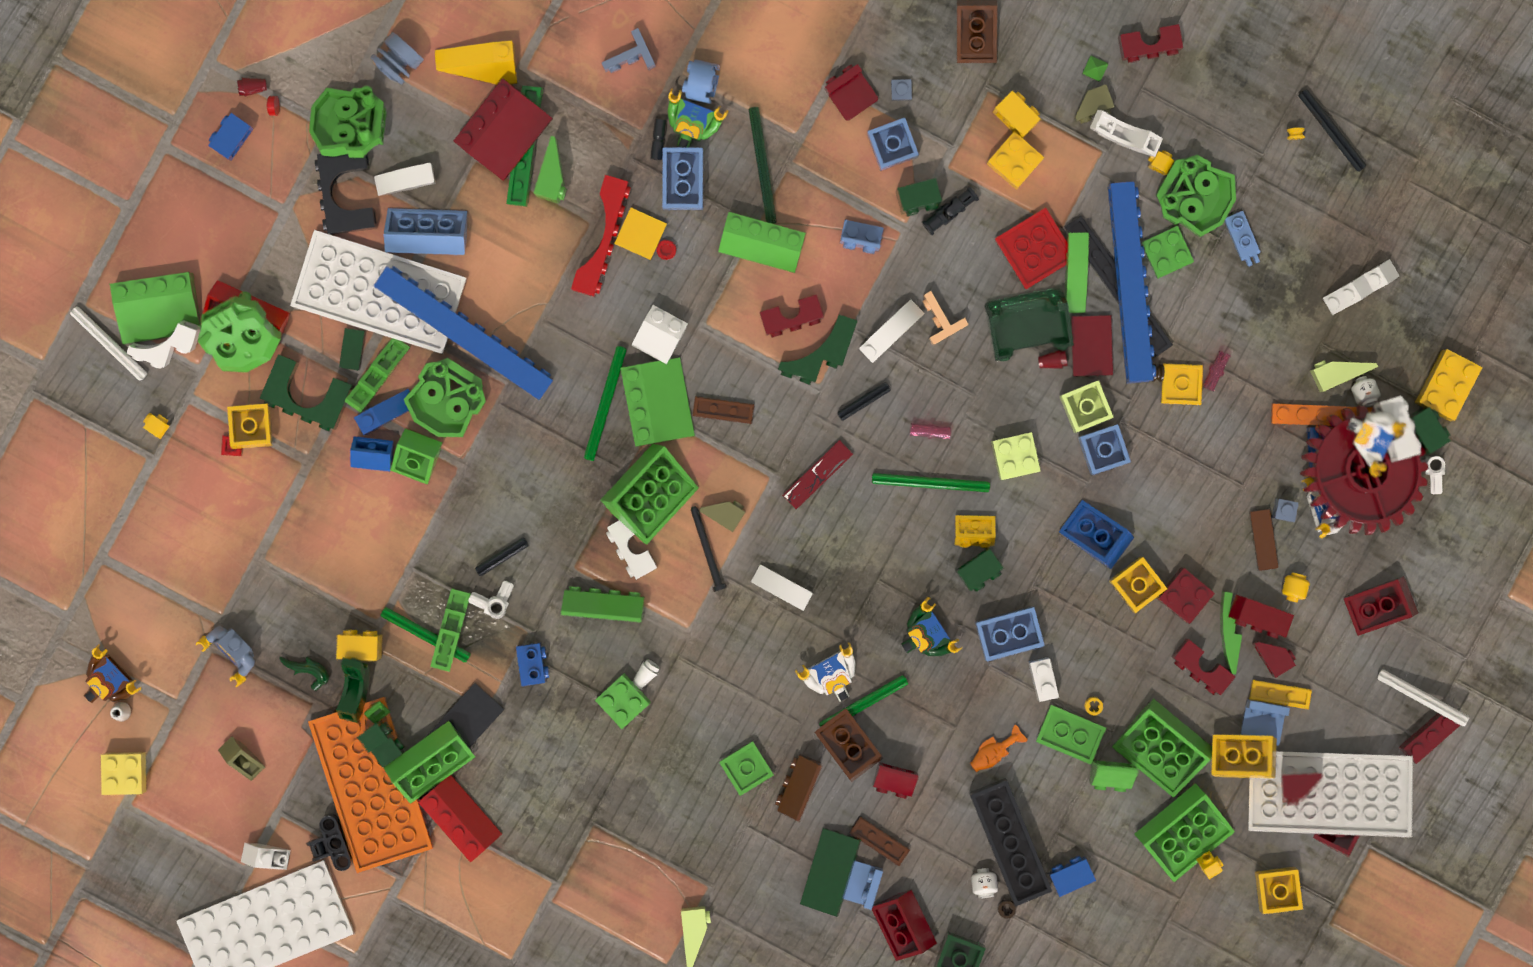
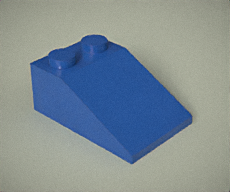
M1083 500L1059 531V533L1109 569L1113 568L1134 539L1129 530Z

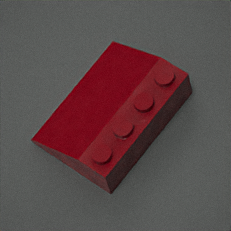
M502 78L453 142L504 181L553 118L510 82Z

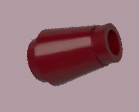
M242 77L241 80H237L239 96L244 95V97L267 91L265 79Z
M1057 350L1038 357L1040 368L1063 369V367L1068 366L1066 351Z

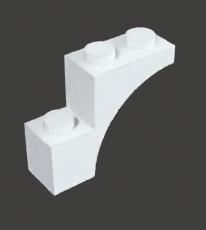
M1389 259L1323 297V300L1332 315L1389 284L1398 278L1399 274Z
M183 320L178 323L174 333L165 342L155 345L133 343L128 347L126 354L131 355L134 360L150 362V365L155 368H164L170 363L174 347L181 353H190L195 349L201 326Z

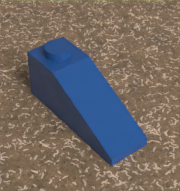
M406 389L354 417L363 435H368L409 412L403 399L410 393V390Z

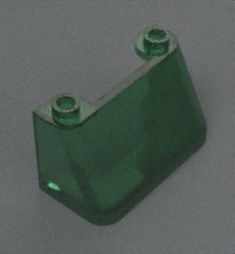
M1047 289L992 300L984 304L995 361L1009 360L1013 356L1014 350L1052 343L1059 350L1074 346L1068 302L1061 289Z

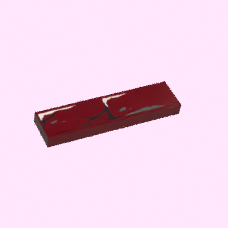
M839 440L782 496L797 509L853 453Z

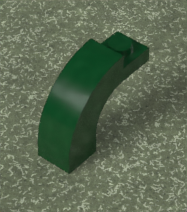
M343 657L340 665L345 677L344 688L336 711L340 719L358 723L368 693L369 666L356 658L348 659Z

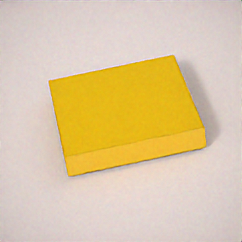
M630 208L614 244L651 260L667 224Z
M1163 363L1164 379L1161 385V403L1201 405L1203 365Z

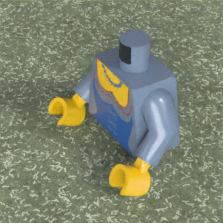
M218 626L196 642V645L201 644L204 647L201 650L202 652L214 643L239 669L236 674L230 677V681L236 680L237 685L235 687L246 681L245 676H247L255 664L252 649L232 628L225 629L222 626Z

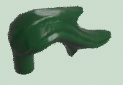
M279 657L284 666L294 670V675L298 673L312 674L317 679L311 685L314 691H317L329 680L328 670L309 657H305L306 662L302 663Z

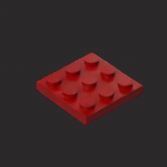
M1047 208L1042 209L994 239L1025 290L1066 266L1068 243Z

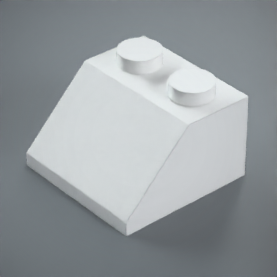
M652 305L632 346L667 364L681 340L688 323Z

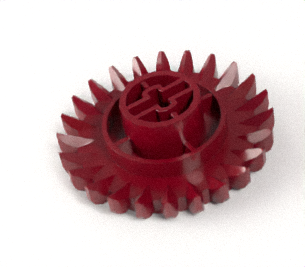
M1363 405L1357 406V416L1355 417L1350 408L1342 409L1341 414L1344 421L1336 415L1327 416L1326 418L1332 428L1318 425L1314 429L1323 438H1311L1306 441L1309 446L1316 449V452L1301 455V459L1313 463V467L1301 471L1300 475L1314 477V482L1305 486L1303 491H1318L1319 496L1310 505L1311 507L1327 505V508L1320 517L1322 519H1327L1337 514L1338 517L1334 524L1336 529L1342 528L1348 521H1351L1349 534L1357 533L1361 529L1362 524H1364L1365 535H1372L1376 530V523H1378L1381 533L1387 532L1390 529V519L1396 526L1401 525L1404 522L1401 512L1412 515L1415 509L1411 502H1419L1423 499V495L1418 491V488L1427 486L1428 482L1425 478L1421 477V472L1428 470V464L1420 461V457L1426 453L1425 449H1420L1421 454L1395 462L1391 461L1387 449L1381 461L1378 460V464H1384L1386 469L1380 471L1378 468L1381 476H1373L1370 471L1371 466H1369L1354 444L1357 433L1347 429L1351 418L1363 422L1368 414V410ZM1374 407L1372 408L1371 414L1376 413ZM1361 468H1364L1365 473H1361Z

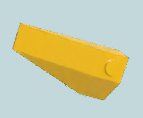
M513 41L434 50L437 71L480 80L497 85L502 78L511 84H517Z

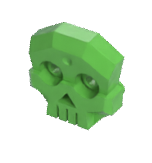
M369 86L353 88L351 91L326 88L311 107L309 125L310 135L321 155L334 157L348 154L349 158H364L374 146L378 144L383 145L387 114L384 102L374 95L372 88Z
M1199 155L1175 160L1156 193V197L1161 205L1163 218L1175 225L1181 223L1198 237L1221 226L1236 201L1235 175L1211 167V162ZM1203 180H1207L1209 182L1208 187L1203 186ZM1183 182L1186 191L1177 192ZM1189 206L1194 207V213L1188 211Z
M243 291L242 294H239V297L234 296L202 314L198 343L207 354H212L222 371L249 372L271 360L281 340L282 333L265 318V311L257 301L251 300L252 296L247 291Z
M449 358L426 363L418 376L420 379L419 383L403 399L414 422L438 437H464L473 414L478 415L486 403L482 379ZM451 379L463 387L451 391ZM430 389L436 391L435 396L431 397L429 395ZM456 405L461 406V411L458 413L454 411Z

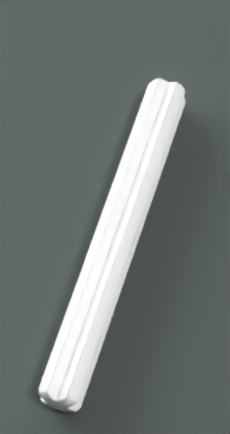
M77 306L72 309L70 315L138 380L141 381L147 376V372L126 354L82 309Z
M1382 669L1378 674V680L1461 726H1465L1468 723L1469 716L1388 671Z

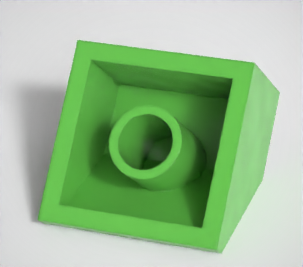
M405 428L397 443L391 471L428 485L440 454L442 442Z

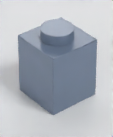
M1275 499L1271 518L1295 522L1299 503Z

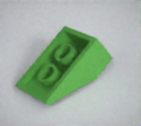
M551 136L534 195L559 204L560 200H564L567 189L564 187L565 182L558 141L554 136Z
M1093 760L1090 784L1097 790H1106V787H1114V791L1126 792V789H1132L1138 774V768L1131 763Z

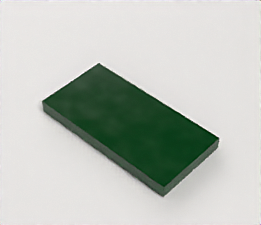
M826 828L822 829L800 905L835 917L839 916L861 840Z

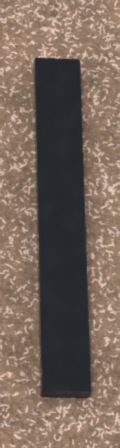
M1079 216L1064 228L1068 233H1089L1088 262L1119 304L1115 263L1082 216ZM1150 313V317L1147 318L1148 325L1152 327V337H1149L1150 345H1153L1154 355L1157 357L1173 344Z

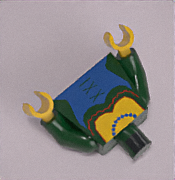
M927 597L921 605L912 611L907 622L908 629L906 630L910 638L901 643L907 654L918 648L921 654L927 656H943L960 651L962 647L957 648L955 646L959 639L951 642L947 633L931 611L936 604L933 606L928 605L927 601L930 597Z

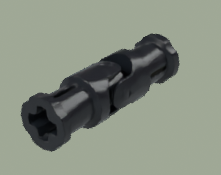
M967 186V190L958 197L954 196L950 202L937 209L935 214L928 220L921 222L931 236L942 225L946 226L956 218L958 212H964L967 206L979 200L977 194L970 186ZM943 209L945 214L950 217L949 219H946L943 215Z

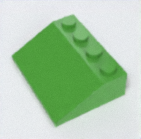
M191 272L110 284L112 303L123 344L171 337L178 323L183 320L201 326L194 275Z
M680 358L669 359L667 364L656 361L621 368L635 447L695 436Z
M652 444L601 498V501L644 544H648L699 487L665 446Z
M1154 698L1112 746L1173 798L1212 758V746Z
M1195 783L1134 835L1171 880L1175 882L1198 863L1197 858L1208 851L1214 850L1235 831L1208 796Z

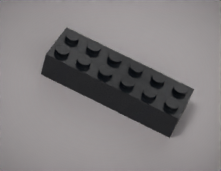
M1004 778L970 792V798L1015 907L1053 892L1007 779Z

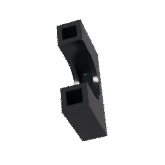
M317 154L315 169L320 174L317 185L318 190L322 191L323 199H320L321 211L325 212V219H322L324 231H327L329 235L377 229L374 208L345 210L340 208L333 198V186L340 176L349 172L370 170L368 154L364 158H349L348 154L334 157Z

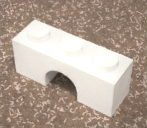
M1400 396L1375 404L1374 409L1376 413L1388 412L1399 422H1405L1407 425L1406 428L1401 429L1404 434L1397 436L1388 447L1391 461L1395 462L1421 454V445L1415 437L1413 431L1414 423L1409 418L1407 412L1408 404L1403 400V397Z
M617 521L607 527L609 531L606 534L611 543L615 541L618 549L616 552L621 560L625 559L628 566L625 568L631 578L635 577L638 579L658 568L648 550L642 554H634L630 551L628 542L635 534L623 523Z

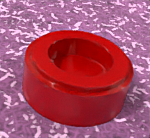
M269 96L267 98V112L270 116H278L280 111L278 96Z
M663 240L657 245L656 251L661 259L670 260L676 255V246L670 240Z

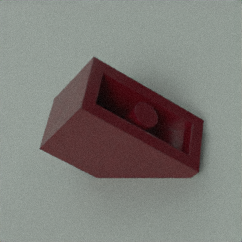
M1258 641L1252 642L1272 677L1276 678L1296 666L1294 663L1296 658L1290 649L1286 650L1283 647Z

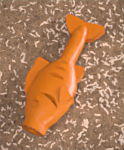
M1014 725L1012 735L1003 742L996 743L994 737L983 742L970 765L976 772L992 768L1001 761L1002 757H1006L1009 754L1006 748L1016 741L1023 743L1027 742L1028 739L1021 733L1018 726Z

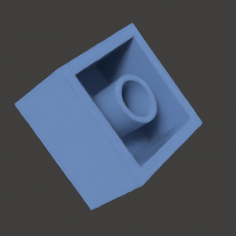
M905 118L867 131V136L880 171L918 158L919 154Z
M1118 424L1078 437L1090 475L1131 462Z

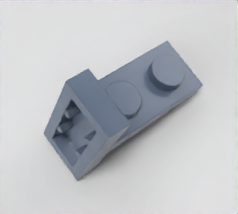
M638 28L631 31L637 46L602 62L605 72L610 71V73H614L620 70L621 65L627 62L628 65L639 61L638 57L640 56L643 57L648 70L656 67Z

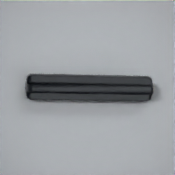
M884 382L839 410L837 415L844 421L890 392L891 388Z
M525 538L519 539L475 568L477 574L483 576L529 546Z

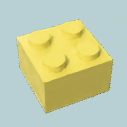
M146 752L102 754V795L145 793Z

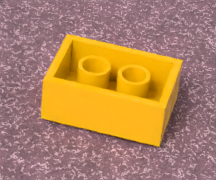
M1448 349L1442 350L1415 403L1423 408L1430 407L1431 410L1435 409L1439 416L1448 421H1455L1483 367Z
M1213 735L1211 775L1215 777L1276 779L1277 739L1274 736Z

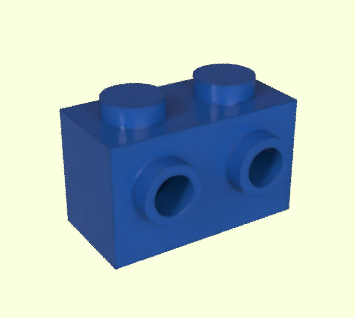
M230 113L229 116L226 115L220 123L222 126L218 132L215 131L210 136L208 146L232 161L254 128Z
M353 437L350 449V467L390 472L393 462V441Z
M541 642L516 646L521 686L546 683V678H549L548 666H544L543 659L547 658L545 646L542 647Z
M1076 856L1069 860V864L1064 866L1058 864L1051 868L1052 871L1048 874L1059 897L1096 881L1085 857Z

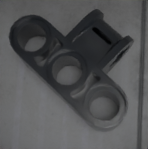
M327 814L320 820L319 824L323 836L306 844L312 852L313 862L330 856L335 869L345 871L353 864L349 847L338 816ZM332 819L335 824L334 828H327L325 820ZM336 837L341 840L340 847L333 846V838ZM340 856L348 859L347 866L340 865Z

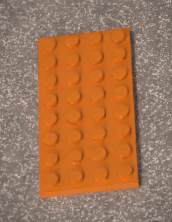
M385 697L366 702L358 723L340 719L337 712L308 721L357 873L433 849L418 799L410 804L391 782L386 771L372 752L368 753L357 738L374 725L364 715L371 704L380 701L388 708ZM389 713L381 720L383 723L387 722L393 730L391 734L396 739L398 736Z

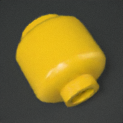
M1291 572V575L1285 576L1281 592L1287 596L1286 600L1298 603L1299 599H1306L1310 587V582L1306 579L1307 576Z

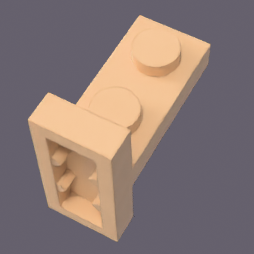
M930 291L923 296L925 300L922 302L927 311L931 310L935 316L932 318L937 328H942L941 332L929 338L932 345L969 325L965 318L950 325L933 293Z

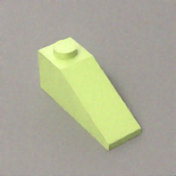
M1323 360L1314 364L1315 369L1310 371L1319 391L1324 392L1378 366L1377 363H1326Z
M705 906L681 909L687 967H693L707 930V923H711L710 911H706Z

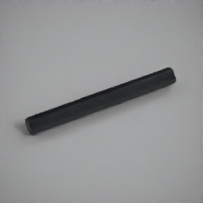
M1303 90L1298 96L1355 170L1359 172L1364 169L1366 163L1309 90Z

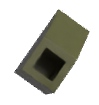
M1107 85L1086 92L1074 117L1075 122L1080 121L1083 124L1091 121V117L1096 115L1097 110H1102L1108 114L1111 113L1110 110L1114 108V104Z

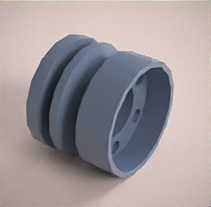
M392 32L384 41L389 50L386 52L378 48L377 51L383 57L379 59L375 54H372L370 58L374 61L377 68L389 79L403 85L405 81L399 74L402 72L409 78L410 74L405 67L408 65L416 70L424 59Z

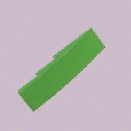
M1068 233L1065 313H1085L1089 233Z
M392 338L359 380L356 387L347 396L345 402L361 413L401 362L410 347L402 341Z
M451 588L430 667L450 672L471 593Z
M1222 591L1220 633L1223 653L1228 671L1236 674L1242 635L1235 633V619L1228 617L1233 593Z

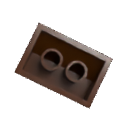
M799 754L798 758H793L790 768L793 769L790 776L786 775L782 785L786 787L783 795L779 794L775 805L778 806V812L800 822L822 768L821 762Z

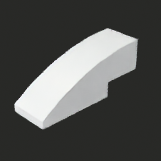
M431 163L374 176L378 196L436 184Z
M761 564L751 580L755 585L803 611L813 594Z

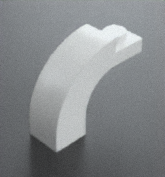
M1097 110L1090 126L1092 130L1098 132V135L1136 152L1154 157L1163 138L1151 131L1126 124L1102 110Z
M909 300L859 349L873 363L925 313L912 300Z

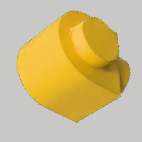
M1164 150L1162 152L1158 151L1155 157L1149 156L1148 161L1150 163L1148 167L1167 176L1174 163L1173 155Z
M149 413L143 421L145 423L143 428L161 439L170 427L167 424L169 420L160 414L155 416Z
M1210 851L1196 859L1209 880L1222 872L1221 867L1224 866L1218 856L1214 857Z

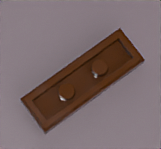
M695 396L692 416L752 424L754 404Z
M1270 509L1249 512L1258 571L1279 568Z
M861 816L849 832L898 866H900L910 851L909 848Z

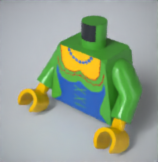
M673 88L670 90L667 113L670 126L674 128L675 133L681 135L677 146L689 148L692 139L700 142L702 139H708L718 131L723 119L728 114V110L721 114L719 112L721 106H719L715 112L681 99V90H679L678 96L672 94Z

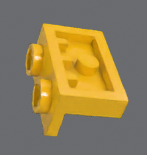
M955 515V545L964 548L970 546H980L982 548L994 546L996 538L995 516Z

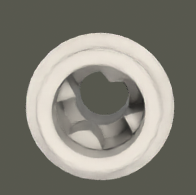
M649 659L642 662L633 683L639 689H642L658 675L659 666Z
M125 702L115 703L110 712L111 717L116 721H126L131 715L130 706Z

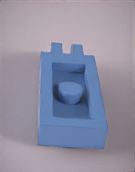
M1241 211L1227 217L1224 222L1241 261L1245 260L1249 267L1252 266L1250 257H1253L1254 262L1259 263L1260 260L1257 254H1260V250L1244 212Z

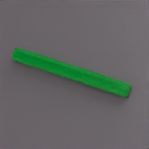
M387 607L383 609L380 615L382 618L436 647L438 635ZM456 646L454 657L466 663L471 654Z
M902 675L847 706L846 709L854 716L908 685V681ZM844 709L840 710L839 712H837V713L833 714L832 716L826 718L825 720L821 721V722L819 723L820 727L823 726L825 723H827L829 720H831L833 717H835L837 714H839V713H840L841 711H843Z

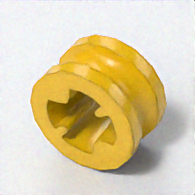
M1305 128L1287 129L1289 133L1287 140L1305 139V135H1303Z
M1089 697L1085 701V709L1090 715H1098L1103 710V703L1097 697ZM1097 701L1098 710L1095 711L1093 709L1090 711L1089 708L1091 706L1089 703Z

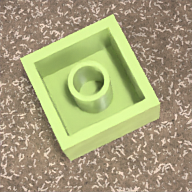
M1099 380L1059 396L1074 433L1114 418Z
M1032 432L991 441L1000 480L1040 472Z

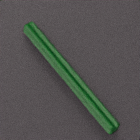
M617 346L584 454V459L594 461L627 351L622 346Z
M872 474L873 484L976 492L990 491V482Z

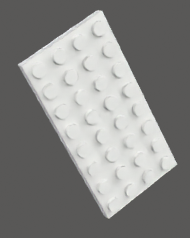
M314 230L290 306L443 354L448 337L376 289L374 284L386 267L391 269L394 266L403 272L401 274L406 280L409 277L419 283V289L422 291L428 289L436 295L434 297L435 300L440 303L444 300L452 306L451 311L456 313L467 278Z
M1276 752V779L1250 778L1249 831L1412 837L1413 756ZM1323 774L1322 781L1303 802H1299V805L1287 806V802L1282 803L1281 775Z
M325 860L176 921L195 967H275L355 933Z

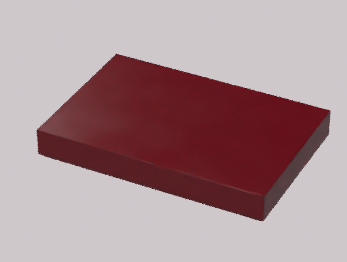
M1111 315L1072 316L1073 376L1113 375Z

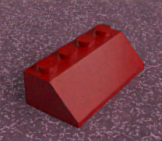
M217 280L207 294L203 314L234 296L239 297V294H242L243 291ZM252 296L251 300L257 301L265 311V318L283 335L290 313Z
M452 775L444 779L418 802L470 863L502 835V832Z

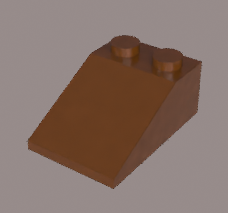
M957 0V63H997V0Z
M846 708L814 732L851 782L883 759L882 755Z

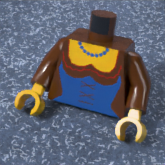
M98 644L92 650V656L86 672L88 677L86 683L91 688L84 694L89 702L93 703L99 696L104 701L116 702L126 700L141 690V687L137 689L134 686L136 680H133L110 655H105L108 652L107 649L103 652L100 651V644Z

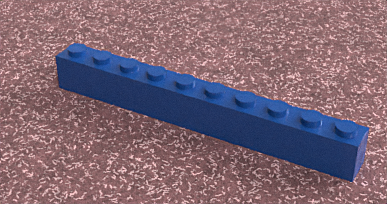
M1134 182L1111 183L1108 186L1126 384L1151 382L1153 377L1156 376L1155 365H1152L1151 357H1154L1153 345H1150L1149 337H1152V327L1148 325L1147 318L1150 317V307L1146 305L1145 298L1148 297L1147 285L1144 286V278H1146V267L1142 266L1144 247L1140 246V238H1142L1143 234L1142 227L1138 225V218L1141 217L1140 207H1137L1136 199L1139 198L1138 187H1135Z
M392 266L391 269L389 267L385 268L374 284L376 289L538 400L541 399L553 381L550 379V373L544 369L539 371L534 368L535 363L527 357L524 359L518 357L517 354L519 352L511 346L507 348L500 344L502 340L492 334L491 337L484 333L486 329L475 323L473 326L467 322L469 318L460 311L458 314L451 311L452 306L444 300L441 303L435 300L434 297L436 295L428 289H425V291L419 289V283L409 277L408 280L401 276L403 272Z

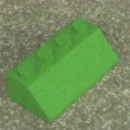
M728 212L718 252L795 273L806 233Z
M569 586V590H564L561 615L642 622L645 597L640 596L641 593L629 592L628 595H620L621 591L609 590V593H601V589L589 588V592L581 591V587Z
M448 721L385 766L384 770L391 782L411 804L475 758V755L458 731Z

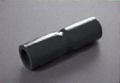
M655 119L650 156L652 160H662L666 120Z

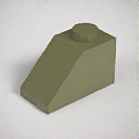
M735 500L733 503L728 501L702 507L699 510L731 532L735 530L745 514V511H743L744 506Z
M233 736L218 749L225 762L250 781L265 768L264 764Z

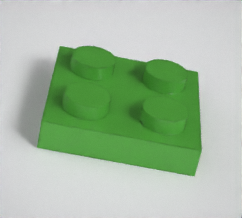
M1178 226L1141 242L1157 279L1194 262Z
M625 673L595 700L621 729L651 703Z
M753 741L719 761L740 796L774 775Z

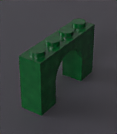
M278 354L260 396V399L265 400L263 404H268L271 408L279 406L283 408V413L293 416L294 413L301 416L300 420L307 423L317 422L319 423L318 427L326 431H330V429L336 430L347 405L345 399L353 390L354 385L333 377L327 394L319 405L312 408L301 407L293 400L290 392V385L299 362Z

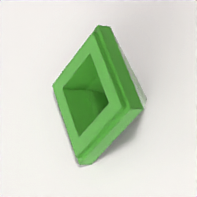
M1090 56L1082 74L1100 82L1108 63Z
M378 701L371 704L364 715L376 724L389 714L390 710Z

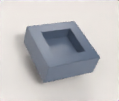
M911 79L891 80L892 101L912 100Z

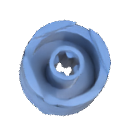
M697 59L694 62L689 61L687 73H689L688 81H684L682 88L686 98L711 104L710 97L714 98L719 76L715 74L716 70H720V65Z

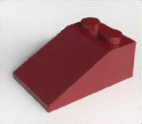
M1404 576L1344 598L1358 636L1418 614Z

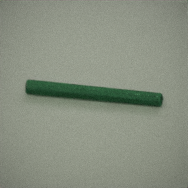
M751 107L748 111L766 222L776 224L777 219L759 107Z

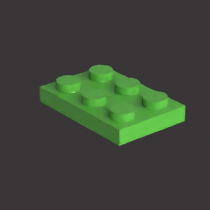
M1050 704L1036 742L1092 764L1106 727Z

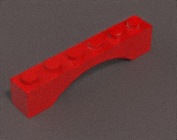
M605 175L600 190V196L605 209L604 236L593 257L576 270L571 287L572 291L595 297L596 293L600 294L603 284L600 282L601 275H605L608 268V263H605L607 255L611 256L614 244H611L613 236L617 237L620 225H617L618 218H622L626 207L622 206L624 198L628 199L631 187H628V181Z

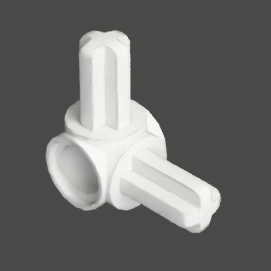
M1425 456V459H1420V461L1428 464L1426 474L1430 475L1431 494H1442V475H1445V461L1439 456ZM1438 459L1441 461L1442 465L1439 470L1431 469L1430 463L1432 460Z
M503 581L496 597L493 596L490 599L472 592L468 602L484 609V613L492 618L500 619L506 613L509 605L507 600L514 585L508 581ZM499 604L502 606V611L495 614L491 611L492 606Z

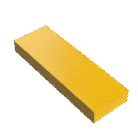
M1252 680L1249 699L1309 709L1312 690Z

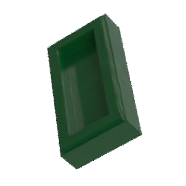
M345 328L339 368L360 370L365 331Z

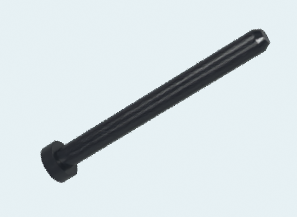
M697 506L691 507V514L715 587H712L713 592L727 588L726 583L722 584Z

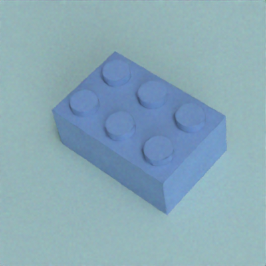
M663 148V210H703V148Z
M1033 606L975 622L985 661L1045 646Z

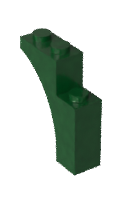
M839 314L827 340L816 351L804 358L780 362L778 370L781 371L780 375L791 379L794 375L800 378V382L811 385V382H816L823 361H826V366L835 369L838 366L842 367L857 320Z

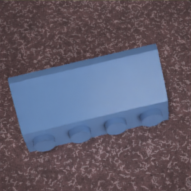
M388 208L384 228L385 252L465 255L467 211Z

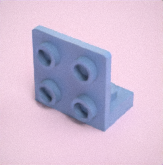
M844 220L840 244H844L843 248L855 250V247L863 248L862 252L874 254L875 251L879 252L884 228Z
M1247 699L1240 735L1274 736L1277 739L1276 745H1279L1285 715L1289 716L1290 708Z
M855 861L844 899L862 904L864 908L872 910L883 874L882 868Z

